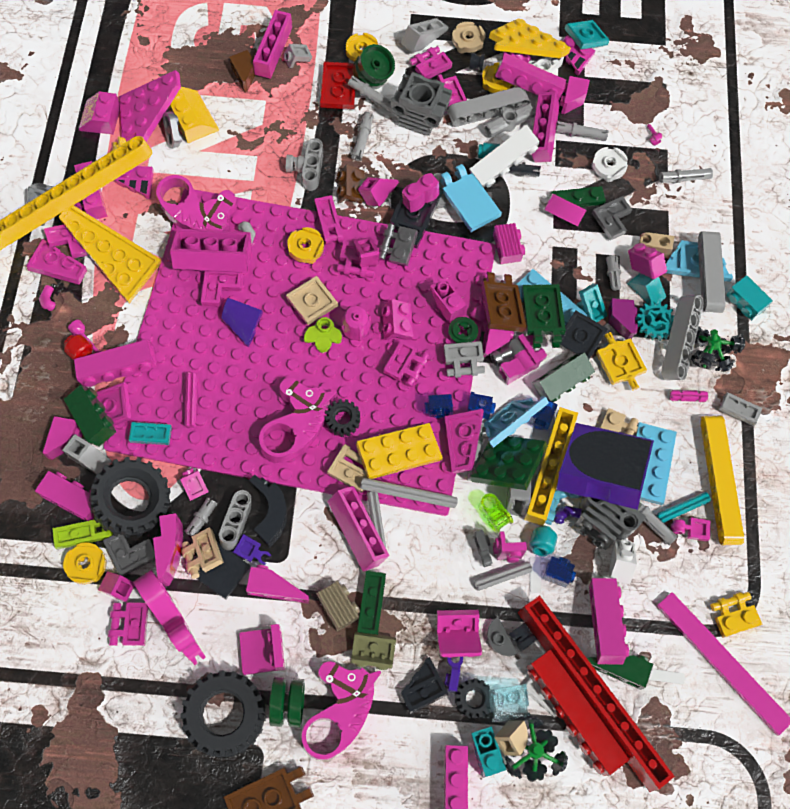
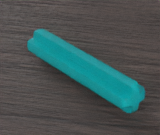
M704 492L659 512L656 517L663 523L709 503L711 497L707 492Z

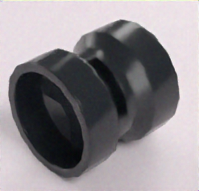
M523 623L508 634L512 640L516 641L520 652L537 641V638L528 631L529 627L526 623Z

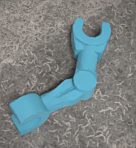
M555 491L545 523L552 524L556 514V507L561 499L566 497L580 498L582 496Z

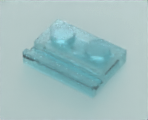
M526 684L489 690L491 712L494 714L492 722H502L530 716V712L527 709L529 701Z

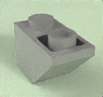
M75 434L63 449V452L70 459L96 475L102 471L105 465L109 466L112 463L111 459Z

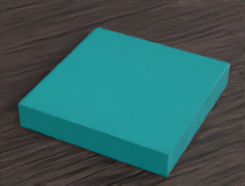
M593 20L569 23L565 26V30L580 49L606 46L610 41Z

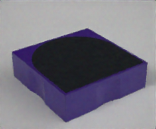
M576 423L559 472L557 490L583 497L597 498L608 503L638 510L654 440Z

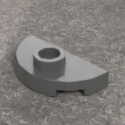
M496 617L488 627L487 640L489 646L494 652L503 656L511 657L517 655L518 653L499 617Z

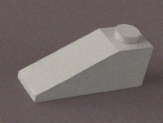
M437 18L408 25L401 44L412 53L423 50L445 33L449 27Z

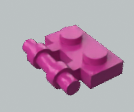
M438 46L426 49V52L418 53L409 60L411 66L415 65L416 72L427 79L452 68L451 60L444 52L439 53L440 48Z
M343 241L340 261H346V264H338L337 271L344 272L346 275L351 273L360 275L362 278H366V276L373 278L374 270H369L368 266L362 268L352 266V263L360 264L358 253L354 243Z
M401 340L385 366L383 373L398 381H401L404 375L408 378L405 384L412 387L414 382L418 381L422 368L426 367L429 354L423 352L420 357L416 355L417 347ZM411 362L416 364L413 370L408 369Z
M113 603V609L110 611L109 617L111 618V629L108 630L109 646H117L118 638L123 637V646H145L149 608L146 603H126V611H121V603ZM120 619H125L124 630H119Z

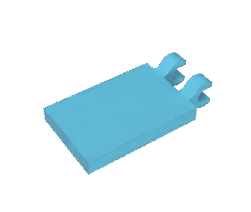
M463 164L456 166L457 171L455 175L460 180L454 183L448 172L441 174L442 179H440V182L444 186L443 194L470 232L501 217L499 208L474 174H467Z

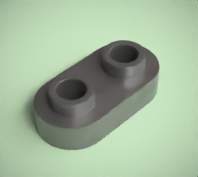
M172 111L165 112L163 114V123L167 143L170 148L179 147L182 137L178 131V117Z

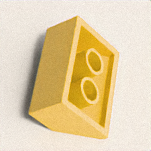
M181 87L168 109L177 115L179 120L178 127L187 143L219 131L198 91Z

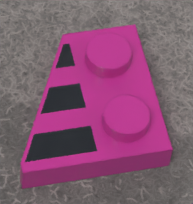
M567 35L563 42L571 47L569 54L564 57L566 62L574 67V73L579 75L594 56L596 50L592 48L580 49L575 41Z
M136 166L115 179L118 185L128 188L134 193L138 192L144 195L146 199H150L154 169L150 166Z

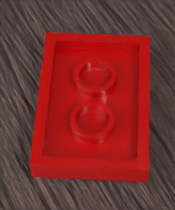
M324 62L320 100L321 108H355L356 90L347 85L350 78L354 76L352 67L354 63Z

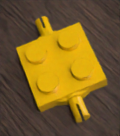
M611 332L605 334L604 337L609 345L597 350L596 355L611 384L614 385L628 381L632 391L637 390L639 386L635 377L646 373L647 368L631 338L624 341H615Z

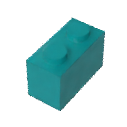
M748 275L732 286L726 294L730 302L735 304L742 311L743 315L751 321L765 311L773 302Z

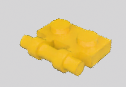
M738 592L733 594V597L727 599L720 598L717 599V602L710 604L713 612L719 610L722 615L714 619L723 638L763 625L755 606L746 607L745 601L751 600L749 592ZM736 604L738 610L730 613L728 607Z

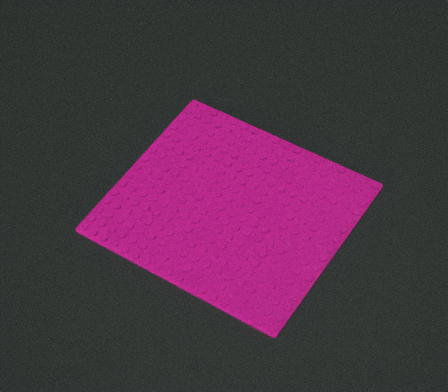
M187 189L183 190L180 203H184V200L188 197L189 191ZM195 190L201 203L217 199L219 195L217 193ZM235 197L237 209L228 220L230 231L241 232L238 229V225L246 221L251 224L256 233L252 243L248 271L242 272L241 291L223 290L221 306H202L201 297L205 271L173 269L170 250L176 230L182 229L173 223L136 341L148 339L155 349L157 367L125 377L124 383L128 384L131 420L114 425L116 433L104 443L106 451L248 479L256 475L259 479L263 477L269 483L275 482L279 485L334 495L338 490L349 487L327 474L345 444L359 454L356 447L357 441L430 423L443 457L441 461L372 480L452 496L456 473L454 474L451 468L445 416L467 412L473 376L447 377V369H453L454 366L453 364L446 365L443 347L445 344H456V342L451 340L448 333L450 324L439 311L430 286L445 277L467 305L465 315L462 317L470 318L477 324L478 336L473 342H479L483 321L473 318L471 312L481 305L479 302V296L483 295L481 285L483 279L487 278L486 273L492 272L496 251L495 244L425 231L418 249L413 248L408 266L391 263L389 261L391 255L386 254L385 260L379 259L376 267L368 266L369 270H374V277L366 276V278H362L360 275L351 273L346 275L344 272L337 271L338 264H346V261H340L343 241H333L331 244H325L317 211ZM337 215L344 241L354 243V240L372 237L378 248L382 245L384 230H387L388 224ZM309 227L321 234L324 241V251L316 262L312 264L299 262L289 255L288 238L295 230L299 231L302 228ZM335 230L329 231V234H336ZM391 239L389 248H393L395 240ZM308 242L301 244L303 248L310 247ZM352 263L353 267L362 268L360 264ZM315 276L320 279L338 302L336 308L322 317H327L333 321L334 327L339 329L342 334V341L339 344L332 343L330 349L325 353L318 351L315 342L305 343L304 341L307 329L315 326L319 319L307 325L286 298L288 293ZM227 298L255 307L263 312L249 347L221 319ZM391 299L411 303L413 338L410 340L397 337L384 340L381 311L382 307ZM351 305L361 307L371 316L370 330L361 341L351 340L341 331L342 315ZM326 325L322 326V329L328 328ZM461 328L459 334L466 335L467 330H462ZM401 340L417 347L416 355L421 357L423 352L429 354L426 367L422 368L418 381L414 382L412 387L405 384L408 378L404 375L401 381H398L383 373L385 366ZM411 362L408 369L413 370L416 364ZM462 363L460 368L471 366L470 363ZM194 372L197 375L196 426L187 428L184 424L186 374ZM293 378L308 388H318L320 386L325 392L337 391L336 398L333 401L338 403V399H342V402H345V399H347L349 403L352 401L354 406L359 408L360 423L359 428H356L354 434L351 432L350 436H347V434H344V437H340V434L336 436L334 432L331 433L325 421L320 433L310 447L298 457L285 463H273L267 460L262 455L259 447L261 429L270 421L292 413L290 403L284 401L280 396V383L284 379ZM340 412L336 415L335 420L339 424H346L350 421V415L346 412ZM131 423L170 424L172 426L170 444L130 443ZM282 430L273 431L264 439L266 448L274 453H284L290 450L295 442L293 435ZM347 456L344 458L346 461L364 470L362 464ZM356 490L360 500L368 502L367 493L370 491L363 490L360 493ZM378 493L379 504L440 516H447L449 514L450 507Z

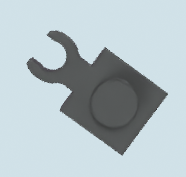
M483 530L476 531L473 537L478 553L481 556L483 567L492 566L493 562L488 551L491 546L488 535L484 534Z

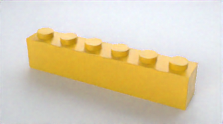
M559 407L531 494V501L524 517L525 521L543 526L547 520L558 483L559 472L574 430L578 412Z

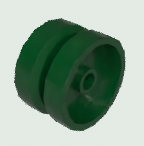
M368 45L354 61L352 66L353 75L365 84H370L369 86L374 90L379 89L394 73V57L382 45Z
M274 677L269 699L270 726L282 727L287 713L289 727L301 728L304 710L305 679L293 678L288 692L287 680Z

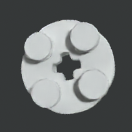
M604 147L596 152L592 168L598 176L604 178L607 182H611L625 174L628 159L620 149ZM607 161L609 163L613 162V166L608 165Z

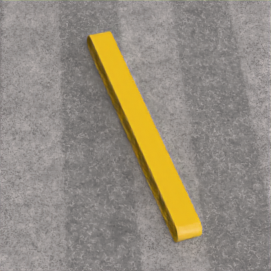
M142 136L133 137L0 220V250L151 157L152 149Z

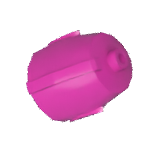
M351 305L342 315L341 331L351 340H363L370 330L371 316L361 307Z

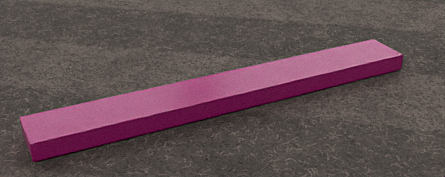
M673 592L657 605L660 611L777 736L781 735L789 727L790 716Z

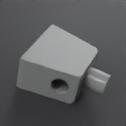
M531 482L527 490L507 488L505 514L525 517L531 501Z

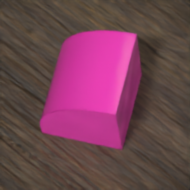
M107 571L98 591L120 601L127 602L135 585L125 577Z

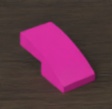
M553 193L544 210L576 226L579 225L586 212L584 208Z

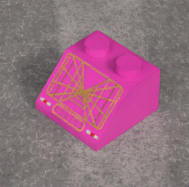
M98 92L89 98L85 104L79 131L114 135L120 112V102L117 94Z

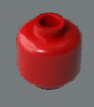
M71 335L64 342V352L73 361L74 359L93 354L92 343L83 335Z

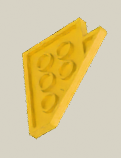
M520 18L491 31L489 35L490 39L497 42L494 48L496 51L562 58L568 55L571 49L565 42L556 40L552 35L540 31L538 27L531 26Z

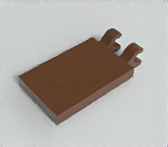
M487 272V278L483 279L481 288L488 328L524 332L526 323L518 285L512 283V275L504 274V280L498 283L495 282V273Z
M286 767L225 796L224 799L228 809H302L300 803L314 797L311 788L298 794L294 790L292 781L306 775L303 767H299L289 773Z

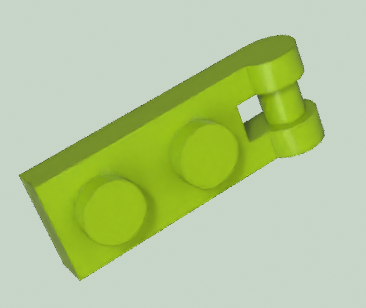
M95 520L52 528L54 546L57 550L76 546L80 543L105 540L113 536V532L102 529V532L97 533L96 528H103L100 522L96 523Z

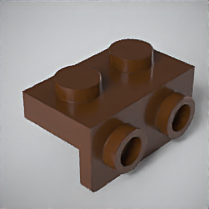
M346 164L338 171L336 177L338 180L336 191L338 202L342 203L345 199L362 204L364 199L358 188L365 181V171Z

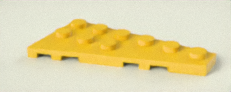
M74 205L63 211L59 216L60 221L130 304L159 267L161 259Z

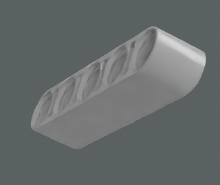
M515 87L452 104L448 107L447 112L453 126L459 127L503 115L506 109H516L526 103L530 104V99L525 89Z
M700 231L698 236L701 297L704 302L702 311L723 313L725 310V287L720 232Z
M701 295L681 296L678 300L661 371L664 380H685L704 305Z

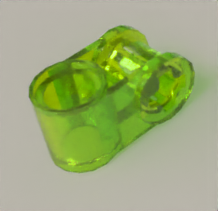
M486 494L482 497L479 503V510L495 533H499L500 529L507 524L514 523L511 514L494 494ZM484 501H491L493 508H487L484 505Z

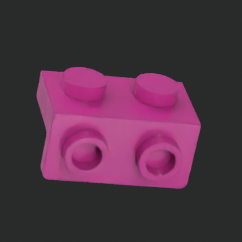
M441 74L438 75L437 81L445 83L444 88L452 90V97L448 107L467 100L456 76L443 79Z
M391 299L382 307L381 311L384 340H390L392 337L410 340L413 338L411 303Z
M500 531L498 537L495 538V542H493V554H497V560H507L508 563L518 562L527 551L526 542L506 543L504 531Z

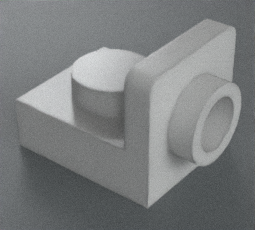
M289 44L284 52V60L289 68H293L296 61L310 62L312 59V55L305 44Z

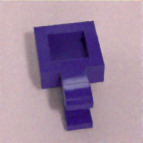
M447 657V663L451 667V671L446 673L444 685L448 686V692L456 693L463 657H459L458 663H453L451 658Z

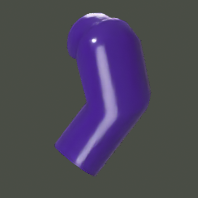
M563 506L555 511L554 522L563 524L564 519L568 516L580 518L582 509Z

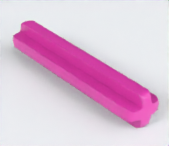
M194 372L186 374L184 424L187 428L196 426L197 375Z

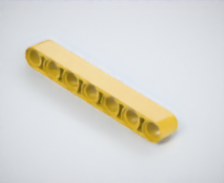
M722 415L702 416L700 426L718 540L721 546L742 545L744 543V532L725 419Z

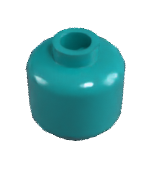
M549 526L536 527L532 531L529 546L534 554L545 557L555 551L558 536Z

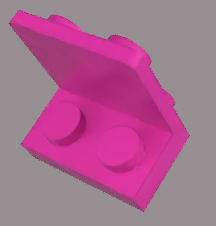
M273 624L270 629L247 631L239 634L243 675L285 670L280 624Z

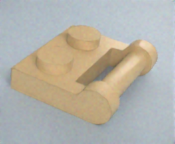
M345 444L327 474L349 487L354 486L355 490L362 493L363 489L360 488L362 478H367L365 471L344 459L347 456L362 464L360 455Z

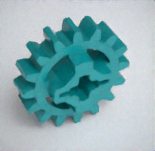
M653 301L649 305L645 303L639 309L635 318L638 321L636 324L638 327H641L639 333L645 332L644 337L651 336L652 341L655 337L659 341L662 340L663 336L667 339L671 333L675 315H671L673 309H666L667 304L661 306L660 301L657 305Z

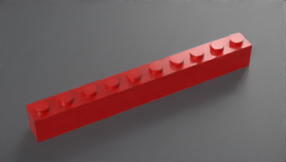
M539 595L526 604L518 612L519 616L529 627L544 650L547 652L551 649L630 759L627 763L649 792L660 790L675 777L541 596Z

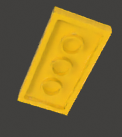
M430 423L356 442V447L368 479L441 461L443 458Z

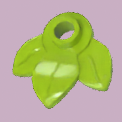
M322 317L316 322L315 326L307 329L304 341L305 343L315 342L318 351L325 353L330 349L332 343H341L342 334L339 329L334 327L331 319ZM326 325L328 328L322 329V326Z

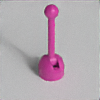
M75 320L68 326V330L73 335H83L91 342L84 334L85 326L81 320ZM92 343V345H93V350H94L96 353L102 352V351H99V350L96 348V346Z

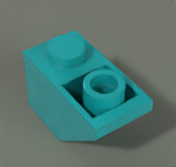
M492 726L471 733L482 777L485 778L506 771L498 743L494 738L495 734Z

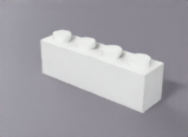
M525 125L471 167L470 173L474 174L483 188L485 186L488 188L496 182L495 179L498 176L503 177L506 175L512 165H519L524 160L523 157L528 153L529 155L533 154L538 149L539 140L530 128Z

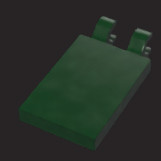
M559 284L523 285L522 295L527 335H533V348H541V343H543L542 335H552V348H560V343L562 342L561 335H565L566 329Z

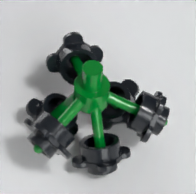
M699 326L695 343L699 347H703L705 344L707 346L703 351L697 350L691 356V361L700 368L710 369L712 366H717L715 371H728L734 366L735 359L724 355L731 353V351H734V354H737V352L741 353L745 348L743 334L732 336L730 341H727L718 335V330L712 329L709 334L707 329L703 330Z

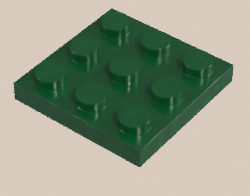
M507 436L494 448L488 442L470 478L475 483L527 490L547 448V443L545 440Z

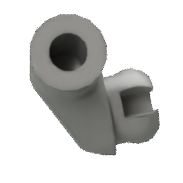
M244 221L238 225V229L241 232H251L252 244L256 233L251 224Z

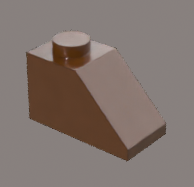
M245 50L230 56L229 59L231 69L244 92H248L255 77L254 55L251 56L249 51Z

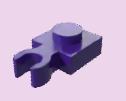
M244 534L233 551L234 554L250 563L253 558H256L261 565L267 564L261 560L262 555L271 556L267 551L258 550L261 544Z

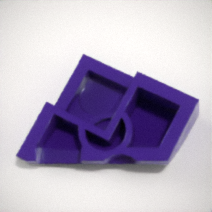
M227 298L221 319L249 347L263 312L255 307Z

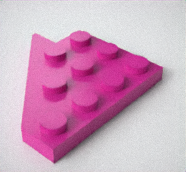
M176 70L119 96L121 133L126 142L136 136H142L147 142L181 88L180 74Z

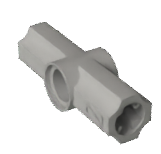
M526 103L516 109H506L503 115L484 123L486 135L492 138L504 131H513L517 125L535 116L531 104Z

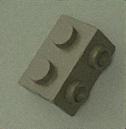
M355 632L351 663L358 667H367L368 665L375 666L379 670L392 669L396 637Z

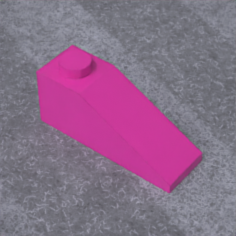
M257 565L250 568L246 589L248 595L309 604L308 595L270 570L268 566Z

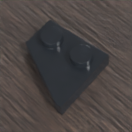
M430 657L425 660L423 666L415 673L411 682L401 692V696L410 714L448 695V691Z

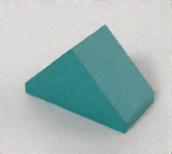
M639 273L627 283L647 304L653 301L657 305L659 301L662 302L666 298L659 277L652 279Z

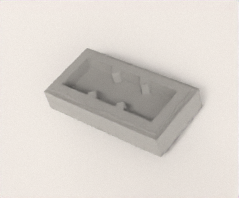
M726 392L719 411L755 426L762 408Z

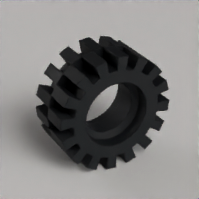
M338 399V403L333 401L332 406H328L329 410L325 412L327 414L325 420L331 433L334 432L336 436L340 434V437H344V434L350 436L351 432L354 434L356 428H359L360 411L357 406H354V402L351 401L349 403L347 399H345V402H342V399ZM340 412H346L350 415V421L346 424H339L335 420L336 415Z
M474 678L466 680L457 688L455 703L457 710L461 712L460 714L469 719H478L485 716L492 709L494 698L489 684ZM476 690L481 694L482 703L480 706L471 707L467 703L466 695L469 691Z

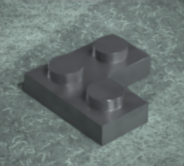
M622 196L593 209L592 215L611 241L626 233L627 230L619 218L630 214L632 208Z
M113 535L103 540L117 572L121 576H125L155 560L154 547L149 539L130 548L125 535Z

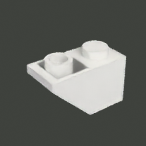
M616 539L612 550L609 575L610 578H617V582L630 585L637 566L635 544L625 539Z

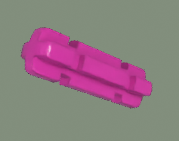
M671 390L670 400L678 401L680 399V401L696 402L698 400V402H706L708 400V392H698L695 390H682L680 392V390Z

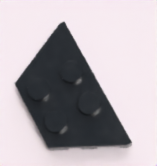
M439 188V195L435 200L425 203L421 209L415 212H410L403 204V197L401 196L390 223L395 225L397 231L400 226L418 231L414 248L418 249L443 194V188Z

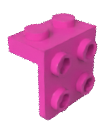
M479 610L437 611V638L441 657H474L482 655L479 636Z

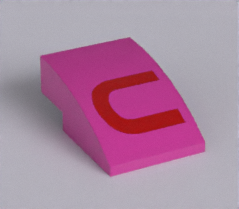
M176 513L159 516L161 536L153 538L157 578L165 587L171 584L182 554L183 524Z

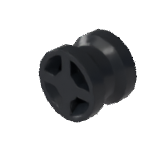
M472 53L469 70L478 69L482 72L485 54L476 55Z

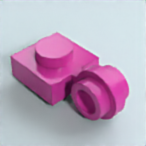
M690 518L688 519V525L685 524L684 520H673L671 524V529L675 534H685V531H688V539L706 542L710 540V520Z

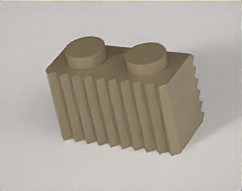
M336 581L316 593L337 632L359 619L357 614L360 613V610L355 602L351 603L347 596L350 593L344 584L340 585Z

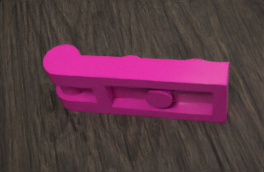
M332 195L316 198L315 205L325 244H331L333 241H344ZM335 230L336 234H329V231Z

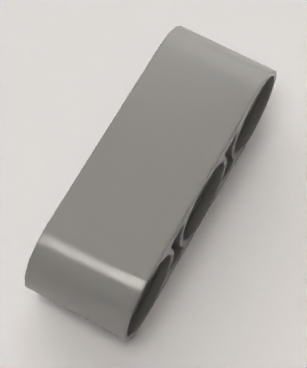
M317 138L310 139L307 143L302 169L303 187L308 191L315 190L319 184L323 160V145L321 140Z
M245 490L237 491L234 494L220 529L219 541L221 547L225 550L236 548L250 513L251 495ZM245 500L247 503L240 505L238 501ZM239 518L240 521L237 523L231 522V519ZM228 535L234 537L231 541L224 540V537Z

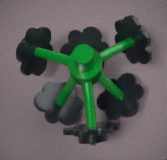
M533 715L526 716L522 721H525L527 730L530 729L532 744L529 746L526 744L525 750H527L528 754L516 763L507 755L504 757L507 763L505 765L507 772L511 776L521 779L522 776L518 767L524 763L522 773L527 775L528 781L543 780L544 774L547 773V766L541 764L538 758L544 757L553 762L551 765L552 774L557 776L559 772H563L567 767L568 756L566 752L561 751L555 757L546 754L547 752L553 753L555 751V746L558 745V738L552 736L551 730H538L535 736L534 729L543 725L544 722L539 717Z

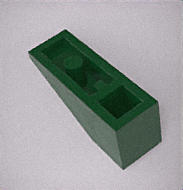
M639 654L626 657L623 665L597 664V657L587 658L596 671L639 690L646 688L654 665L648 662L649 659Z

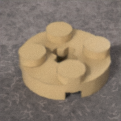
M462 22L453 30L452 42L459 53H471L483 48L485 32L481 26L477 27L473 22Z

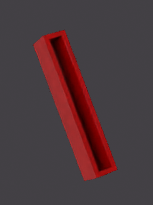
M551 649L526 666L529 670L527 671L529 677L541 687V694L553 704L555 714L565 721L567 731L572 737L577 738L581 751L586 756L589 755L594 762L592 765L598 774L610 776L630 760Z

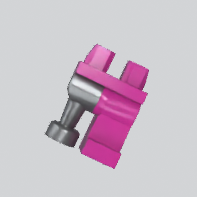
M521 334L518 338L511 340L509 347L500 353L498 351L490 353V358L496 367L500 365L499 373L507 385L537 369L540 363L546 359L547 353L543 348L537 351L533 350V335L524 336V334ZM512 356L513 360L503 363V359Z

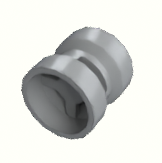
M287 154L286 172L292 173L297 171L302 173L305 156L299 155L294 157Z

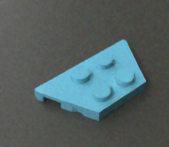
M681 240L666 263V273L700 278L698 242ZM722 257L724 281L731 282L733 275L728 273L725 267L726 262Z
M541 396L535 402H533L532 398L512 400L485 421L484 427L491 447L494 448L507 436L515 433L518 427L527 423L534 414L549 403L547 398Z

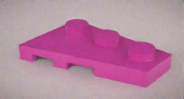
M44 239L41 240L26 266L28 271L79 285L87 272L85 265L61 253L60 249L49 247L48 242Z
M483 409L445 416L451 468L454 474L473 470L484 413Z

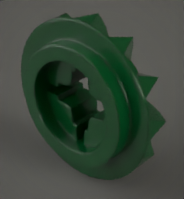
M459 317L451 322L448 333L451 340H454L456 344L473 342L478 336V326L470 318ZM461 328L462 330H467L466 335L459 334Z

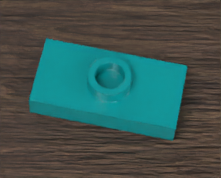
M132 422L129 442L169 445L172 426L170 424Z

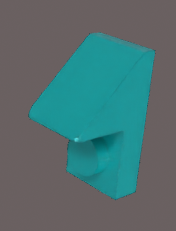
M592 283L579 291L581 301L576 305L587 314V317L596 322L607 317L598 284Z

